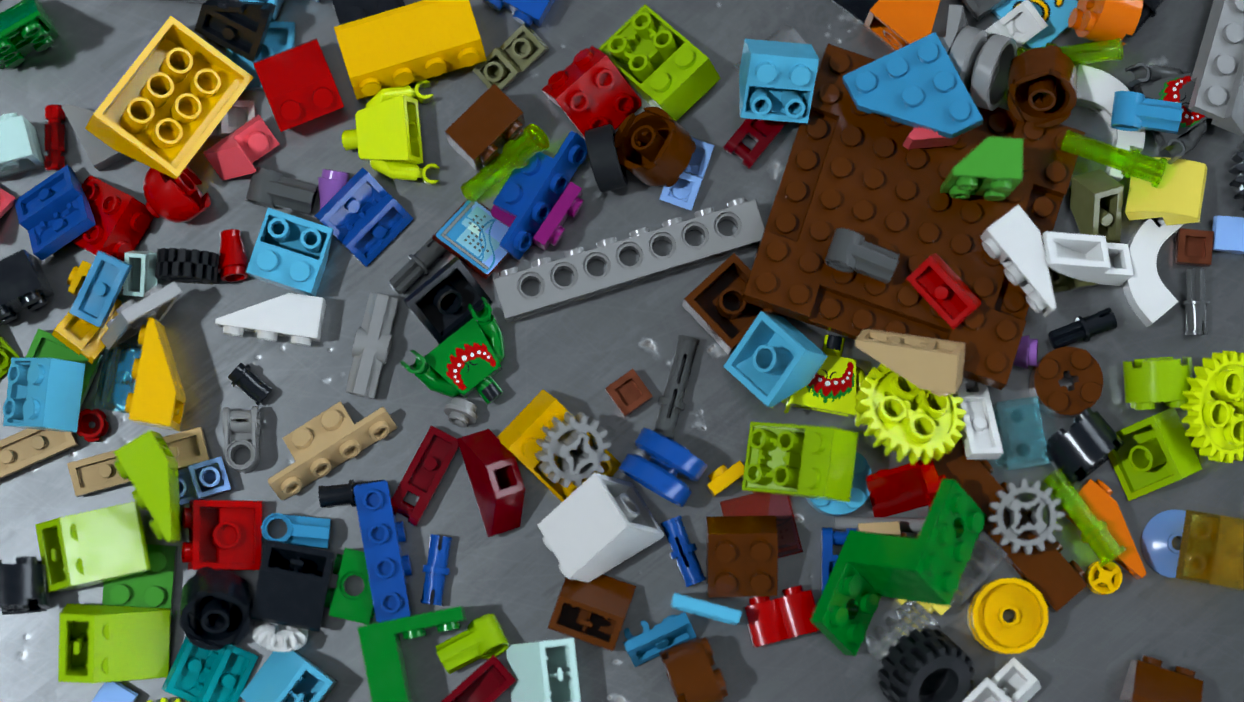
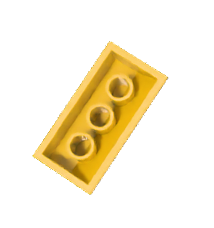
M422 0L334 27L357 100L374 96L383 88L407 86L414 82L487 61L469 0Z

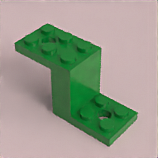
M943 479L917 539L850 530L810 621L844 655L856 657L872 617L878 608L881 596L949 606L954 593L958 589L966 564L971 558L979 533L984 527L987 515L955 480Z
M463 606L357 627L372 702H413L399 634H403L404 639L408 640L427 636L425 629L437 627L440 633L461 629L459 622L467 621Z

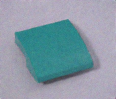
M185 637L162 686V690L189 702H238L259 656L232 643L224 645L221 650H205L193 645Z

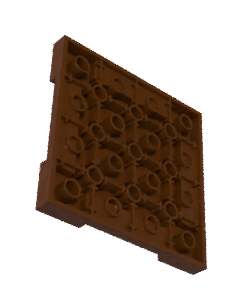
M827 44L816 74L808 124H799L741 301L744 300L747 303L764 309L773 310V312L856 340L862 330L872 329L966 343L963 377L1002 390L1007 385L1026 325L1025 318L1029 304L1026 301L1027 295L1021 287L1013 285L1004 274L1005 268L997 258H991L986 253L980 236L989 226L1018 204L1040 230L1042 241V234L1045 231L1053 232L1062 200L1070 184L1085 132L1062 124L1045 128L1035 127V122L1024 120L1023 123L1017 120L1008 110L997 107L990 111L977 107L983 118V124L961 134L955 145L908 150L902 145L914 127L892 121L890 117L872 112L869 114L859 111L842 81V76L875 61V59ZM987 137L1023 139V178L1009 197H1005L1001 201L985 200L983 195H971L970 198L955 199L950 197V193H940V186L951 170ZM837 228L855 231L861 234L866 242L899 254L898 264L888 284L855 271L852 273L842 272L831 268L825 263L826 255ZM934 253L940 256L982 302L954 330L906 280L912 272Z

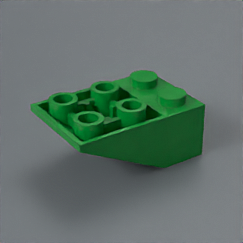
M22 0L0 13L1 70L5 67L7 69L17 67L24 62V56L34 50L36 52L46 50L54 44L53 39L60 36L38 0Z

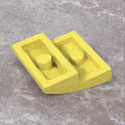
M1168 157L1134 158L1125 209L1129 221L1162 217L1166 225L1200 222L1207 165L1186 159H1178L1169 165L1167 161L1171 158Z

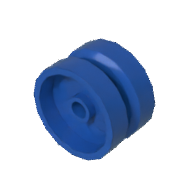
M643 427L635 440V445L637 449L650 457V459L647 460L634 453L627 454L619 470L657 495L683 508L692 492L687 484L677 478V475L690 481H699L708 465L676 441Z

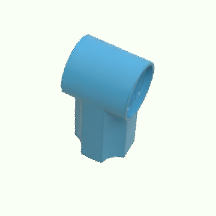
M1116 91L1110 127L1123 131L1146 129L1176 134L1181 123L1182 103L1145 98L1144 94L1133 91Z
M273 513L264 519L261 526L262 534L266 540L303 547L328 549L331 519ZM276 519L285 521L287 525V533L280 539L272 538L268 531L270 523Z

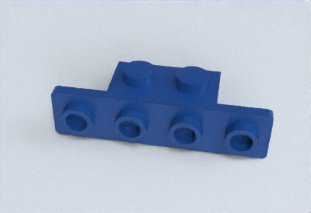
M570 131L554 158L529 146L494 200L493 204L497 208L516 217L500 242V247L512 257L520 260L525 251L528 250L536 232L568 186L579 165L584 162L588 153L586 141L578 133Z
M384 480L356 485L353 490L376 621L380 623L409 617L411 612L406 584H408L406 576L412 575L409 555L403 556L401 542L406 541V533L403 521L397 522L396 516L393 514L388 482Z

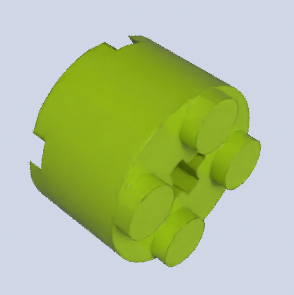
M1182 356V363L1181 359H1173V357L1134 359V366H1132L1131 361H1122L1125 403H1130L1131 408H1135V410L1156 409V402H1165V406L1179 408L1181 405L1188 403V398L1182 392L1190 391L1191 389L1187 382V378H1193L1191 356Z

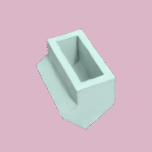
M125 252L124 262L132 265V268L124 282L123 295L144 297L143 295L148 290L157 285V278L155 277L156 252Z

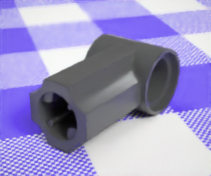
M255 167L257 171L251 177L245 199L247 202L267 208H275L277 206L311 215L317 197L318 187L316 185L285 178L283 174L273 170Z
M837 228L826 255L825 263L836 270L847 273L855 271L888 284L898 264L899 254L866 242L865 238L855 231Z

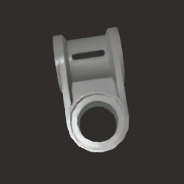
M253 406L251 410L231 411L229 407H224L222 426L226 462L239 473H249L257 467L260 459L259 407ZM240 448H248L251 453L249 461L242 465L235 464V452Z

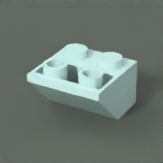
M575 638L509 645V648L506 650L508 671L517 680L510 686L511 702H581Z

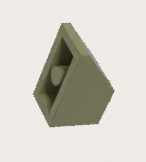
M1101 169L1072 177L1070 208L1081 234L1106 236L1108 243H1120L1124 186Z

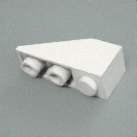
M1018 204L983 232L980 236L983 240L982 246L991 258H997L1004 266V274L1013 285H1019L1027 295L1026 301L1036 313L1041 312L1044 317H1047L1056 308L1041 232Z
M287 293L216 318L215 324L223 328V334L243 337L244 331L257 333V339L277 341L278 336L291 338L290 343L311 346V341L320 342L326 301L322 297Z

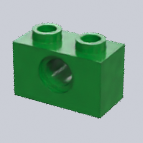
M345 548L343 554H337L333 574H337L338 578L335 588L329 587L325 607L330 608L329 616L370 625L373 622L375 612L365 553ZM353 576H359L364 582V589L357 596L350 595L346 590V583Z

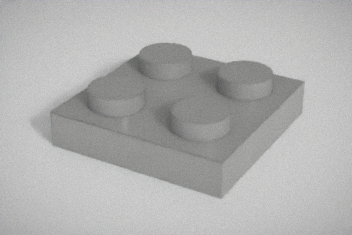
M174 281L165 287L158 284L143 295L144 299L137 303L132 299L116 310L118 315L107 323L108 330L101 338L106 348L110 350L137 335L141 325H147L148 317H153L158 322L161 321L182 294L176 282Z

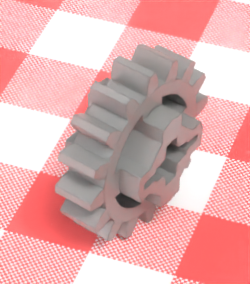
M565 412L564 421L561 422L556 417H553L554 427L550 429L543 426L542 430L546 437L545 439H536V443L542 447V450L536 452L535 457L540 461H544L539 465V469L545 474L548 473L547 478L552 482L556 483L559 481L563 487L568 488L572 481L578 488L582 484V479H588L595 470L599 473L604 472L600 463L601 461L610 460V457L604 453V449L611 447V443L603 439L608 432L603 427H598L599 422L593 417L587 419V416L582 412H578L576 418L571 413ZM587 431L592 438L593 446H590L588 443L589 436L587 435ZM553 454L558 456L557 463L560 465L559 468L555 464Z
M1026 479L1020 480L1019 488H1016L1012 482L1006 484L1008 493L1006 494L998 490L995 494L1000 500L999 503L991 502L988 506L996 511L995 515L987 517V521L996 522L997 526L990 532L991 535L1000 533L1002 538L999 545L1004 546L1010 542L1012 544V553H1017L1021 546L1024 549L1025 555H1030L1034 545L1039 552L1044 551L1045 545L1043 541L1046 540L1051 544L1055 543L1056 539L1051 533L1053 531H1062L1063 529L1060 524L1056 523V519L1064 517L1065 514L1055 509V506L1059 505L1061 500H1051L1049 496L1053 489L1049 487L1041 491L1040 481L1038 480L1031 487H1028ZM1018 494H1031L1035 497L1029 502H1021L1014 496ZM1035 506L1030 515V519L1033 521L1032 524L1028 522L1017 527L1022 517L1019 510L1026 511ZM1046 507L1048 512L1047 524L1042 521V509ZM1004 508L1009 513L1010 524L1007 528L1003 521ZM1030 531L1037 538L1021 540L1017 536L1022 532Z

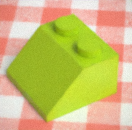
M1169 408L1116 432L1124 442V445L1117 452L1113 449L1108 453V457L1128 501L1179 481L1203 469L1194 448L1191 447L1189 437L1185 436L1186 431L1175 408Z

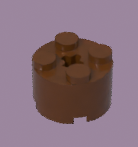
M1048 45L1045 48L1031 49L1011 60L1008 72L1007 102L1012 115L1023 123L1024 120L1035 122V127L1041 128L1058 125L1067 120L1071 115V111L1077 102V70L1073 61L1062 53L1060 47Z
M646 107L643 108L645 111L638 115L632 113L620 124L614 137L619 163L646 185L673 186L688 166L696 149L695 142L688 131L661 108Z
M1060 347L1050 351L1037 362L1029 379V391L1035 405L1047 414L1062 419L1075 417L1088 407L1091 408L1101 397L1103 389V374L1098 362L1087 350L1077 347ZM1063 374L1066 379L1071 378L1073 385L1069 387V391L1066 386L1060 387L1059 381L1063 379Z
M695 637L659 652L661 661L666 666V674L678 702H724L723 698L728 696L727 686L720 669H712V666L715 665L714 655L706 637L701 639Z

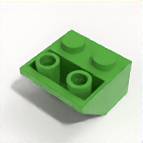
M987 137L951 170L940 186V193H950V197L955 199L970 198L971 195H983L984 199L989 201H1001L1005 197H1009L1023 178V139Z

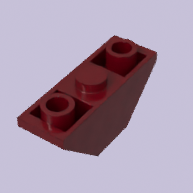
M490 429L458 438L457 441L487 536L491 537L520 527L525 487L515 456L500 443V440Z

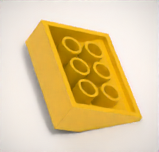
M170 16L93 113L85 129L112 149L177 179L254 77L173 16Z

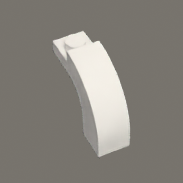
M1079 64L1076 68V105L1099 113L1110 127L1115 92L1130 90L1111 74L1094 67ZM1110 127L1112 148L1106 173L1119 182L1123 175L1128 176L1130 173L1133 157L1128 156V153L1138 155L1144 149L1145 129L1140 131H1123Z
M1162 217L1157 220L1161 225L1160 227L1151 218L1147 219L1134 232L1128 242L1133 276L1124 282L1122 286L1130 307L1146 327L1157 321L1179 302L1162 283L1158 275L1157 255L1162 244L1184 224L1166 225Z

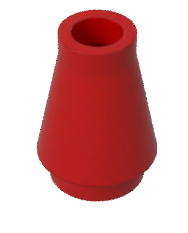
M237 229L224 230L220 233L221 242L218 273L221 274V280L225 282L246 280L249 277L246 273L249 260L241 239V231Z

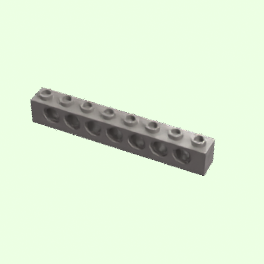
M746 197L738 198L728 202V208L716 212L714 207L705 208L695 212V218L682 222L681 217H676L662 222L663 228L649 231L648 227L631 231L629 233L630 238L617 241L616 237H611L597 242L598 248L584 251L583 247H578L564 252L565 258L552 261L551 257H545L531 263L532 268L519 271L518 267L503 270L498 273L500 278L493 279L505 320L506 322L513 321L758 246L765 228L756 200L747 202ZM723 220H730L736 225L737 231L731 236H724L718 231L717 225ZM690 230H698L703 234L704 242L699 246H691L685 240L686 233ZM658 240H666L670 243L672 250L666 256H658L652 249L653 244ZM625 250H634L639 255V261L633 266H626L620 261L621 253ZM592 260H601L606 264L607 269L601 276H593L587 271L588 264ZM563 269L571 271L574 275L573 282L568 286L558 285L554 280L558 271ZM527 280H537L541 284V290L537 295L527 296L522 292V285Z

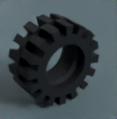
M186 248L157 249L155 277L165 281L171 280V282L217 283L219 254Z

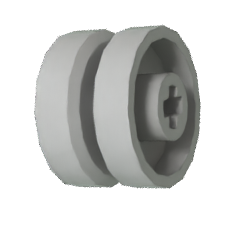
M967 25L956 36L948 56L976 107L993 111L999 106L1008 89V72L1011 60L1016 57V42L1010 37L994 34L988 39L987 32Z

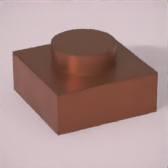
M1179 228L1177 230L1175 264L1209 267L1212 261L1214 231Z
M631 369L605 388L624 417L653 398L634 369Z

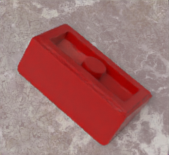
M936 253L930 255L906 278L953 330L982 304L981 300Z

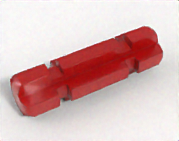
M52 104L45 107L44 119L48 120V124H44V151L48 152V156H44V168L47 171L57 172L65 166V156H61V152H65V124H62V120H65V113L62 105Z

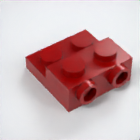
M189 501V508L184 507L182 512L183 528H189V542L182 543L181 552L182 563H188V570H199L203 567L221 570L260 569L262 501Z

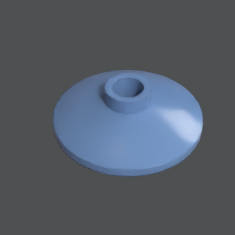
M1176 509L1163 511L1150 519L1142 532L1141 551L1146 563L1155 572L1165 577L1182 578L1195 573L1205 563L1209 554L1210 539L1204 524L1187 511ZM1175 537H1180L1183 540V547L1180 550H1176L1172 546V540Z

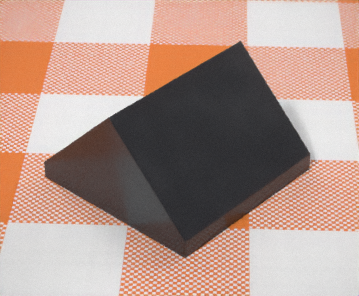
M457 256L404 299L407 307L439 344L473 318L468 309L469 304L472 305L474 311H481L485 305L481 297L486 298L489 304L493 301Z

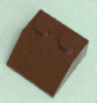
M1143 655L1141 661L1131 660L1120 700L1126 702H1202L1204 681L1194 678L1195 671L1176 666L1174 671L1161 668L1163 661Z

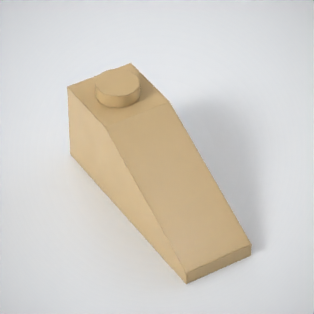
M872 329L862 330L855 340V347L920 389L931 390V393L934 395L948 396L956 394L962 384L966 343Z

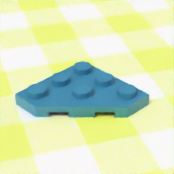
M936 32L842 76V81L859 111L869 114L872 112L890 117L892 121L914 128L922 127L938 132V135L950 139L983 124L980 112Z

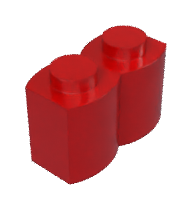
M802 585L782 590L783 597L770 600L769 596L749 598L750 606L743 607L753 648L819 631L810 621L816 609L812 590L803 591Z

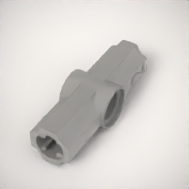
M370 292L362 326L358 327L352 349V357L354 358L348 376L346 393L375 399L383 364L387 363L393 338L391 331L399 299Z

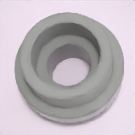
M452 398L450 404H446L444 408V413L449 416L448 420L457 426L467 427L468 424L476 423L478 418L476 414L477 406L465 399Z

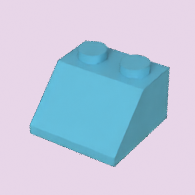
M760 311L723 367L767 407H773L807 386L828 356L784 317Z

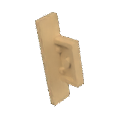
M340 401L282 438L296 462L270 477L267 481L280 500H285L289 496L297 494L302 488L316 479L327 475L332 469L346 460L354 458L359 452L373 443L384 439L397 426L384 407L354 424Z

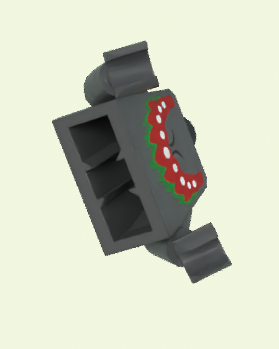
M1139 62L1125 68V72L1131 71L1135 76V80L1129 82V86L1139 85L1134 92L1144 94L1145 98L1182 103L1181 123L1176 134L1151 130L1159 146V151L1167 150L1171 154V159L1167 161L1170 165L1196 147L1207 130L1206 120L1209 117L1188 109L1196 83L1191 80L1192 72L1184 74L1178 68L1159 65L1146 66V64Z

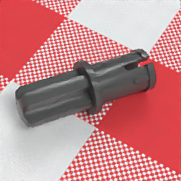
M433 234L420 250L414 255L410 254L408 256L410 261L389 281L390 286L398 294H403L422 274L428 275L430 273L428 270L433 264L449 251L448 246Z
M1199 267L1188 268L1186 271L1187 301H1182V305H1185L1186 313L1185 335H1208L1207 305L1210 304V301H1205V270Z

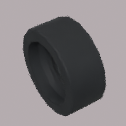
M611 124L585 131L586 147L597 186L600 192L603 193L628 186L626 168L619 163L614 143L616 133Z

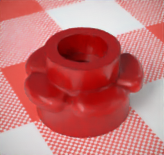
M85 409L79 413L76 432L79 436H83L88 442H95L101 436L107 434L109 423L106 421V414L99 409ZM90 422L95 423L94 428L89 427Z

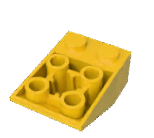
M148 317L147 325L142 324L139 331L138 344L143 346L140 359L135 358L133 363L132 379H136L134 393H128L125 412L130 413L129 420L139 425L180 432L186 396L164 325L153 317Z
M542 389L497 438L525 468L563 502L577 487L571 481L568 488H565L559 481L554 483L547 478L548 473L545 474L539 469V465L544 461L537 459L535 453L542 450V447L536 443V439H545L546 437L542 430L543 426L551 429L554 427L552 418L556 417L562 422L564 421L565 412L569 411L556 398ZM587 431V435L589 436L588 443L590 446H593L592 438ZM604 449V453L610 457V460L601 461L600 466H602L604 472L599 474L612 477L619 470L621 463L607 449ZM553 454L555 464L559 468L560 465L557 463L558 456ZM586 478L582 479V484L587 480Z

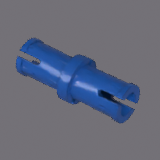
M677 516L660 523L673 551L670 553L672 560L676 559L686 588L706 580L695 554L697 547L695 543L691 544L682 522V517Z
M430 534L427 565H423L422 571L426 572L420 603L430 604L431 592L434 590L433 605L442 606L445 576L449 575L450 568H447L452 537L443 536L441 550H438L440 535Z

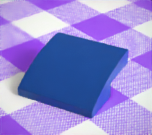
M68 164L14 201L19 224L28 230L33 254L41 261L96 225L84 190L73 169Z
M363 167L315 215L324 226L334 229L333 235L365 267L413 220V217Z

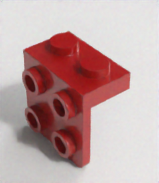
M594 46L577 53L573 63L566 69L553 74L549 78L548 84L541 89L549 100L564 111L584 138L586 130L611 124L615 130L626 117L635 113L642 105L641 99L609 57Z
M89 176L82 184V188L90 204L96 225L71 242L95 256L98 251H104L124 261L125 252L135 250L154 216L143 203L93 176Z
M933 459L928 464H924L922 460H917L914 465H911L909 462L906 465L882 469L866 477V484L870 492L869 497L874 517H887L928 505L930 510L942 480L946 479L944 474L938 476Z

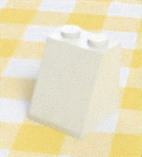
M599 473L592 474L537 524L544 536L542 538L544 544L550 551L554 552L560 562L558 566L562 574L570 580L587 583L665 536L632 482Z

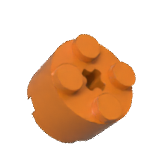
M1078 0L1077 8L1073 9L1070 13L1068 26L1075 29L1078 37L1119 49L1126 44L1121 42L1126 34L1132 36L1137 28L1142 13L1143 0Z

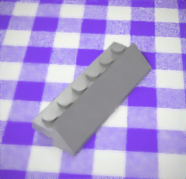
M1214 0L1191 80L1196 83L1188 109L1211 118V124L1239 136L1244 135V0Z

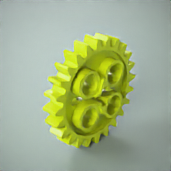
M1236 351L1213 352L1212 358H1202L1203 367L1194 366L1193 369L1197 377L1187 378L1191 389L1190 391L1182 392L1188 398V403L1181 405V409L1187 410L1188 415L1181 422L1190 425L1185 432V436L1194 437L1191 447L1200 448V456H1208L1210 461L1224 463L1243 461L1244 353Z
M880 363L877 369L873 367L859 385L861 389L855 398L860 402L855 407V411L863 414L857 422L861 425H868L864 436L874 435L876 437L873 443L874 448L881 444L886 446L885 456L894 451L897 452L898 462H901L906 455L909 457L911 465H914L919 458H921L924 464H928L932 458L938 461L945 453L948 454L962 437L960 432L966 426V423L961 419L966 414V411L958 408V406L963 401V398L953 397L952 394L938 396L932 394L931 390L920 389L882 363Z

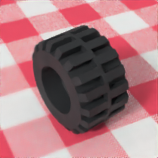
M923 628L921 632L918 629L910 631L909 636L903 635L898 639L899 642L895 646L891 645L888 649V656L883 657L881 661L883 668L878 672V677L881 679L879 687L890 702H962L968 696L967 692L972 689L974 684L971 678L975 676V669L972 667L973 662L971 658L946 634L938 629Z

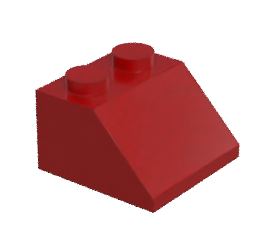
M317 38L253 63L280 132L344 107Z

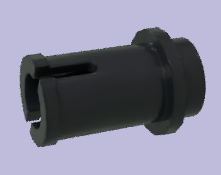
M240 363L228 376V379L232 381L231 386L237 385L257 405H260L270 394L272 388L268 387L250 371V365L245 366Z

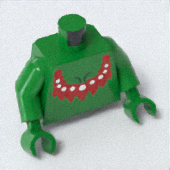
M481 297L485 304L481 311H474L472 305H468V309L473 316L469 322L424 357L417 351L410 350L416 356L415 363L408 366L401 360V365L410 373L415 374L431 391L449 397L462 395L466 398L476 390L484 401L490 404L504 392L492 377L502 369L500 362L505 357L503 333L492 315L491 306L486 298Z

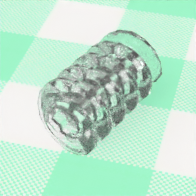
M907 600L906 605L909 612L900 607L895 610L899 621L891 617L885 619L889 630L877 626L875 632L878 639L869 635L865 637L868 646L867 651L882 668L881 661L883 657L888 656V649L891 645L895 646L899 642L898 639L903 635L907 637L910 635V631L915 629L921 632L923 628H929L930 624L941 629L937 621L920 603Z

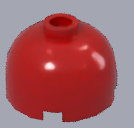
M189 166L185 167L177 179L153 168H150L145 175L143 181L144 196L147 201L145 206L156 218L162 217L167 221L175 223L188 222L207 209L211 201L208 191L202 195L196 185H201L202 181Z

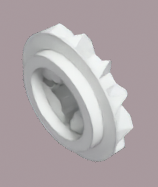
M256 621L252 631V638L258 645L275 652L297 650L306 644L308 630L263 621Z

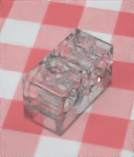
M984 531L979 533L971 558L966 564L958 589L951 600L956 606H961L1008 555Z

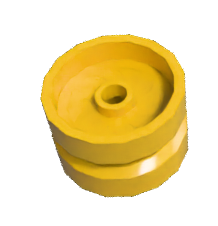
M1000 578L982 585L971 597L967 609V625L973 638L984 649L997 654L1022 653L1034 647L1044 636L1048 625V606L1042 594L1031 583L1018 578ZM1005 610L1012 611L1014 614V618L1009 619V623L1003 619V612Z

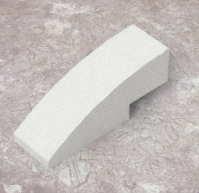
M1045 231L1042 234L1047 266L1056 272L1078 280L1112 286H1120L1133 276L1128 244L1108 243L1106 236L1049 231Z
M1013 657L991 680L986 677L962 702H1027L1041 689V685L1038 679Z

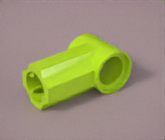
M486 614L476 618L469 623L467 630L435 646L437 655L449 674L480 658L489 659L492 655L496 657L509 648V643L495 614Z

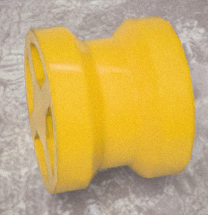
M1110 560L1093 562L1085 571L1084 581L1088 584L1086 587L1095 594L1105 595L1113 593L1122 583L1123 575L1121 569Z

